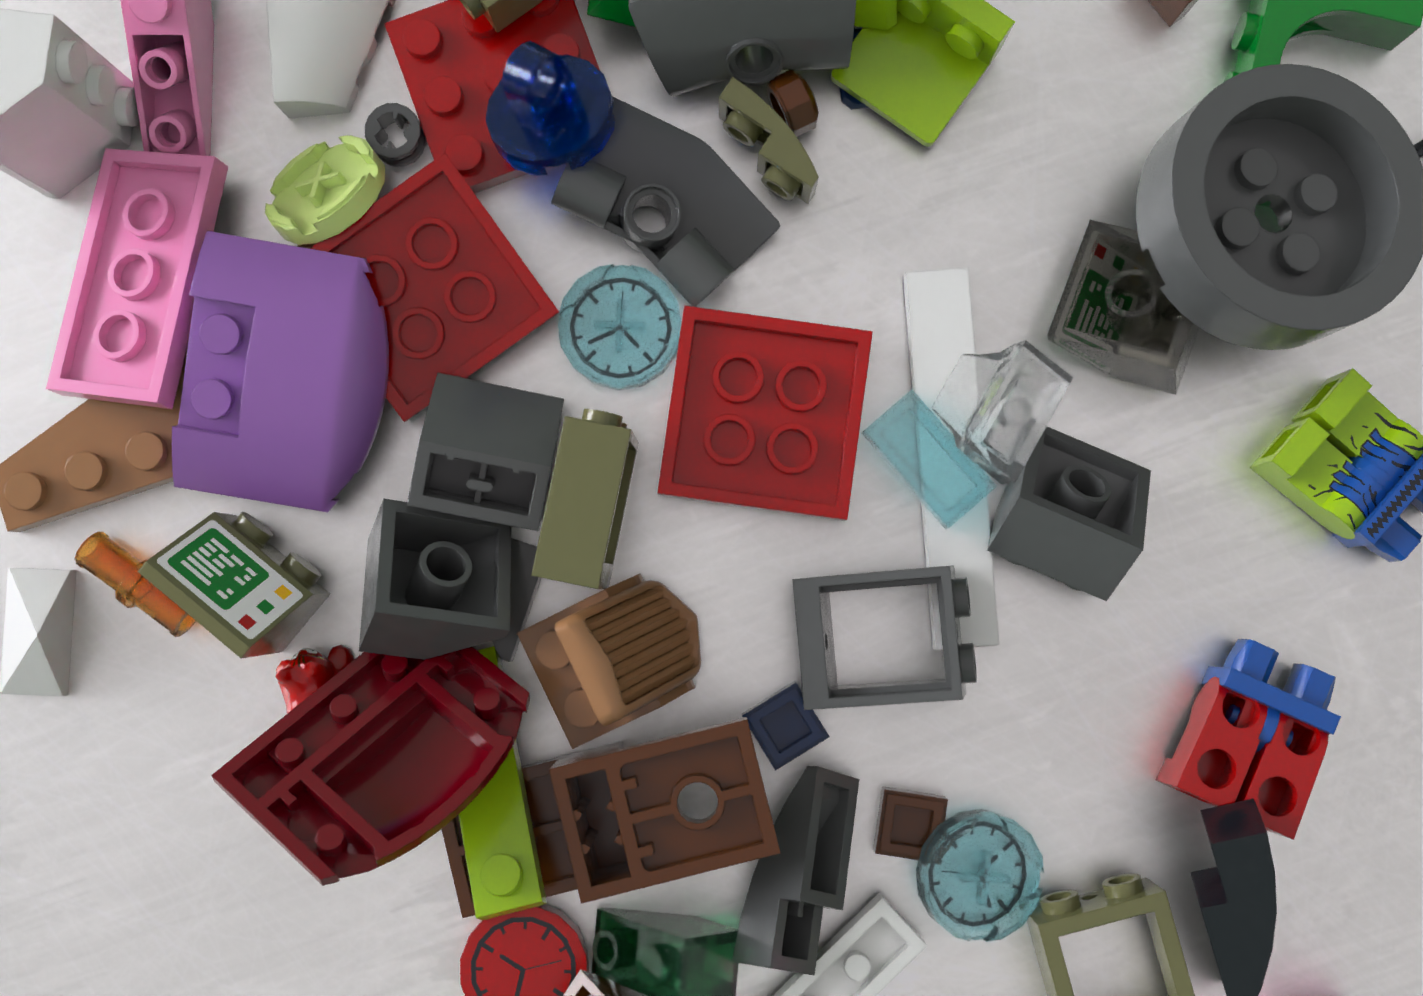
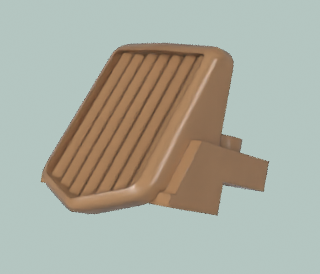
M641 573L608 587L517 633L572 749L646 715L694 689L695 685L692 679L697 675L701 667L697 615L665 585L658 581H644Z

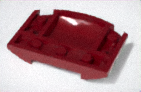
M473 647L426 660L363 652L211 776L214 782L322 886L340 881L339 878L369 872L397 859L422 844L459 815L479 795L507 758L517 738L522 712L527 713L530 694Z

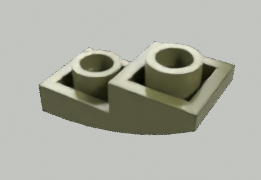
M732 76L719 96V118L724 121L722 124L723 128L733 138L747 146L752 147L756 142L762 145L758 152L757 172L763 175L761 181L770 191L783 199L792 201L796 196L809 204L815 195L819 176L806 150L786 122L771 106Z

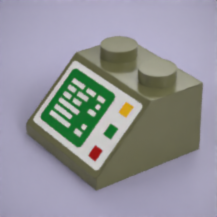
M213 512L148 559L137 571L240 658L283 652L330 595L327 590L317 583L322 575L311 563L294 552H290L287 557L268 542L272 538L273 533L264 524L246 512H241L239 516Z

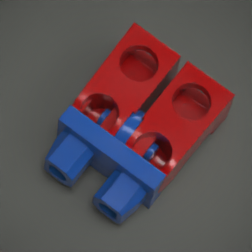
M1238 639L1227 656L1223 667L1208 666L1202 681L1204 686L1194 701L1185 731L1172 759H1165L1156 781L1215 807L1254 798L1266 831L1294 840L1326 753L1329 734L1334 735L1341 716L1327 710L1336 677L1317 668L1294 663L1284 689L1281 690L1267 684L1279 653L1254 640Z

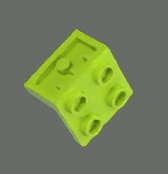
M897 0V24L888 30L863 27L852 42L848 69H833L831 81L925 147H931L997 56L1015 21L985 0Z

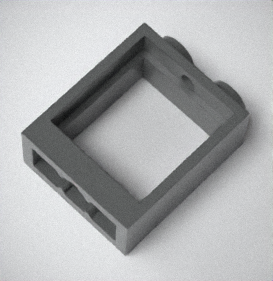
M954 565L792 579L804 710L963 700L967 694L966 683H977L974 644H962L959 620L960 617L971 616L967 577L955 578ZM937 583L946 679L838 686L829 592Z

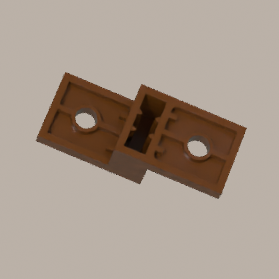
M747 717L625 748L623 741L521 766L546 897L578 889L582 904L780 854ZM701 782L709 785L715 791L718 804L710 816L703 819H693L685 815L678 804L679 794L685 786L691 783ZM457 815L441 830L462 918L474 916L475 910L459 815Z

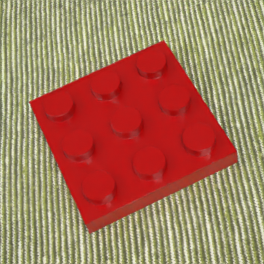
M447 0L384 23L433 159L435 160L443 153H446L474 193L570 159L572 153L576 152L599 96L602 93L609 94L574 0H543L498 33L484 14L474 20L460 0Z
M443 153L373 203L367 212L346 230L310 248L367 259L373 273L368 272L365 275L377 298L378 306L384 307L387 322L389 372L386 399L404 422L410 420L429 406L438 372L468 378L559 313L446 153Z
M684 305L657 494L846 521L849 512L873 331Z

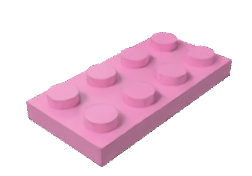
M105 148L46 386L47 390L62 396L173 409L190 334L194 296H189L190 288L206 232H214L228 171L227 165L215 156Z

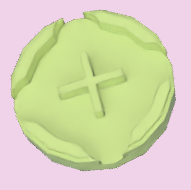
M346 135L338 137L343 144L331 148L325 141L312 145L293 158L276 176L270 189L275 199L272 204L266 203L265 214L271 225L285 240L303 245L319 243L336 236L358 221L377 200L385 183V165L365 139Z

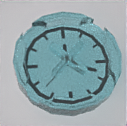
M614 264L599 266L578 278L562 300L558 322L560 346L573 368L595 385L616 390L644 386L662 375L677 355L682 324L679 304L666 282L646 268L634 265L614 266Z
M985 809L958 812L937 825L922 846L916 867L918 896L928 915L954 937L970 941L968 939H983L986 942L1001 940L1022 927L1028 920L1029 915L1038 906L1042 889L1038 887L1040 871L1044 873L1043 856L1032 835L1006 815Z

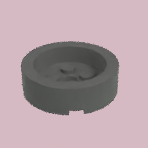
M1277 64L1257 67L1242 72L1213 89L1176 121L1155 144L1146 160L1137 188L1136 225L1138 239L1142 252L1149 250L1155 267L1165 283L1160 288L1181 314L1199 328L1223 341L1252 349L1281 350L1303 346L1379 312L1399 295L1414 275L1423 255L1422 163L1406 131L1392 113L1373 95L1354 82L1324 69L1306 65ZM1271 202L1269 207L1276 214L1278 225L1282 227L1281 230L1273 233L1260 226L1255 215L1257 203Z

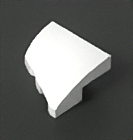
M266 0L273 102L288 118L350 113L359 91V73L365 65L371 62L378 45L374 38L387 5L393 7L396 0Z

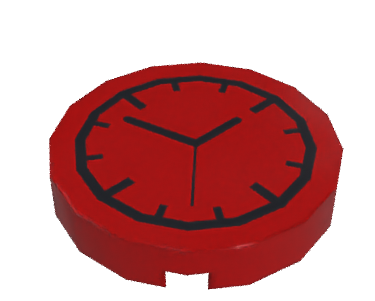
M547 904L481 921L469 935L460 958V984L465 996H563L580 969L589 972L588 952L579 927L560 909Z

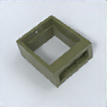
M584 409L582 419L564 417L531 576L594 589H606L609 587L639 444L632 430L628 429L627 424L622 422V416L600 410Z
M1135 873L1113 876L1102 882L1103 889L1083 895H1078L1076 890L1053 892L1039 899L1041 906L1024 910L1047 996H1074L1058 937L1146 914L1168 996H1195L1166 891L1148 878L1141 879V876Z

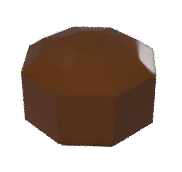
M788 70L770 80L767 84L766 92L771 107L786 122L796 137L816 128L819 114L815 95L806 80L794 70Z

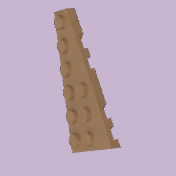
M317 243L298 245L297 247L310 249ZM188 344L173 409L88 399L0 464V508L7 532H23L173 482L172 426L178 425Z

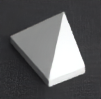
M8 568L0 694L68 696L76 570Z

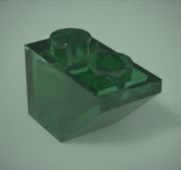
M600 908L597 909L591 973L615 981L619 985L647 996H736L738 963L732 962L738 929L693 915Z

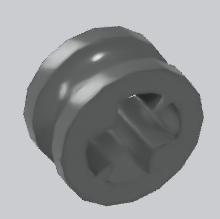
M386 103L377 107L367 118L365 124L366 141L384 163L394 167L407 166L414 163L423 154L426 146V137L416 114L407 106L399 103ZM396 122L400 129H403L405 123L410 125L403 132L404 137L407 139L404 145L396 148L389 141L387 147L382 146L388 140V134L385 131L388 125Z

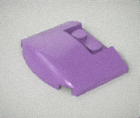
M206 232L189 296H194L179 420L178 425L172 426V472L174 487L323 512L331 511L340 499L334 498L352 479L353 475L360 472L368 457L381 421L387 393L389 372L387 322L384 307L378 306L377 298L365 275L368 272L373 273L367 259L224 233Z

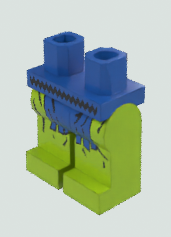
M1352 368L1328 378L1291 420L1294 423L1287 425L1250 468L1319 524L1335 533L1333 536L1347 548L1365 546L1388 562L1402 561L1421 542L1420 539L1422 537L1421 534L1399 516L1410 503L1423 513V436L1410 424L1397 418L1368 392L1372 385Z

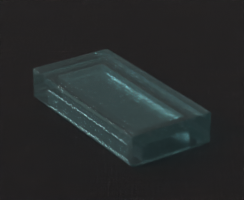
M910 390L862 432L863 436L945 529L950 528L997 487L913 390Z

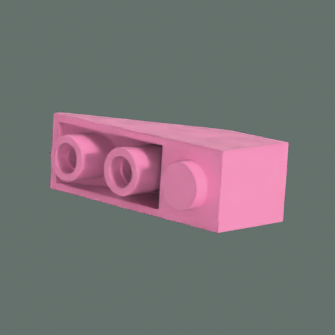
M120 0L144 151L210 156L214 21L211 0Z

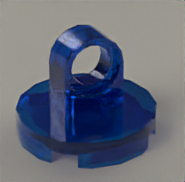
M532 41L522 43L508 58L503 70L502 79L488 100L485 119L491 139L499 155L514 169L535 176L548 175L545 167H557L569 163L571 170L584 166L603 150L614 132L616 121L613 114L614 100L605 76L601 71L587 60L567 54L558 55Z

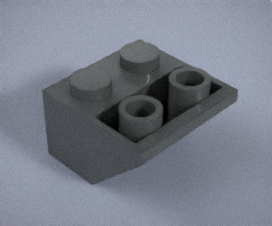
M438 372L419 440L407 506L539 531L564 398Z

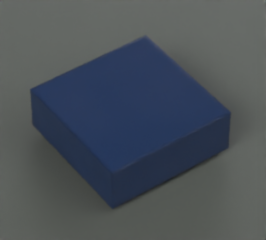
M796 681L742 713L743 718L747 717L751 732L775 771L830 737L814 710H804L803 694Z

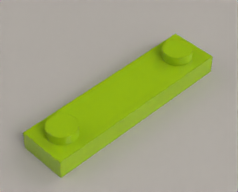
M494 646L477 650L503 671L502 661ZM515 740L507 758L494 777L459 814L475 916L482 921L547 904L518 746Z

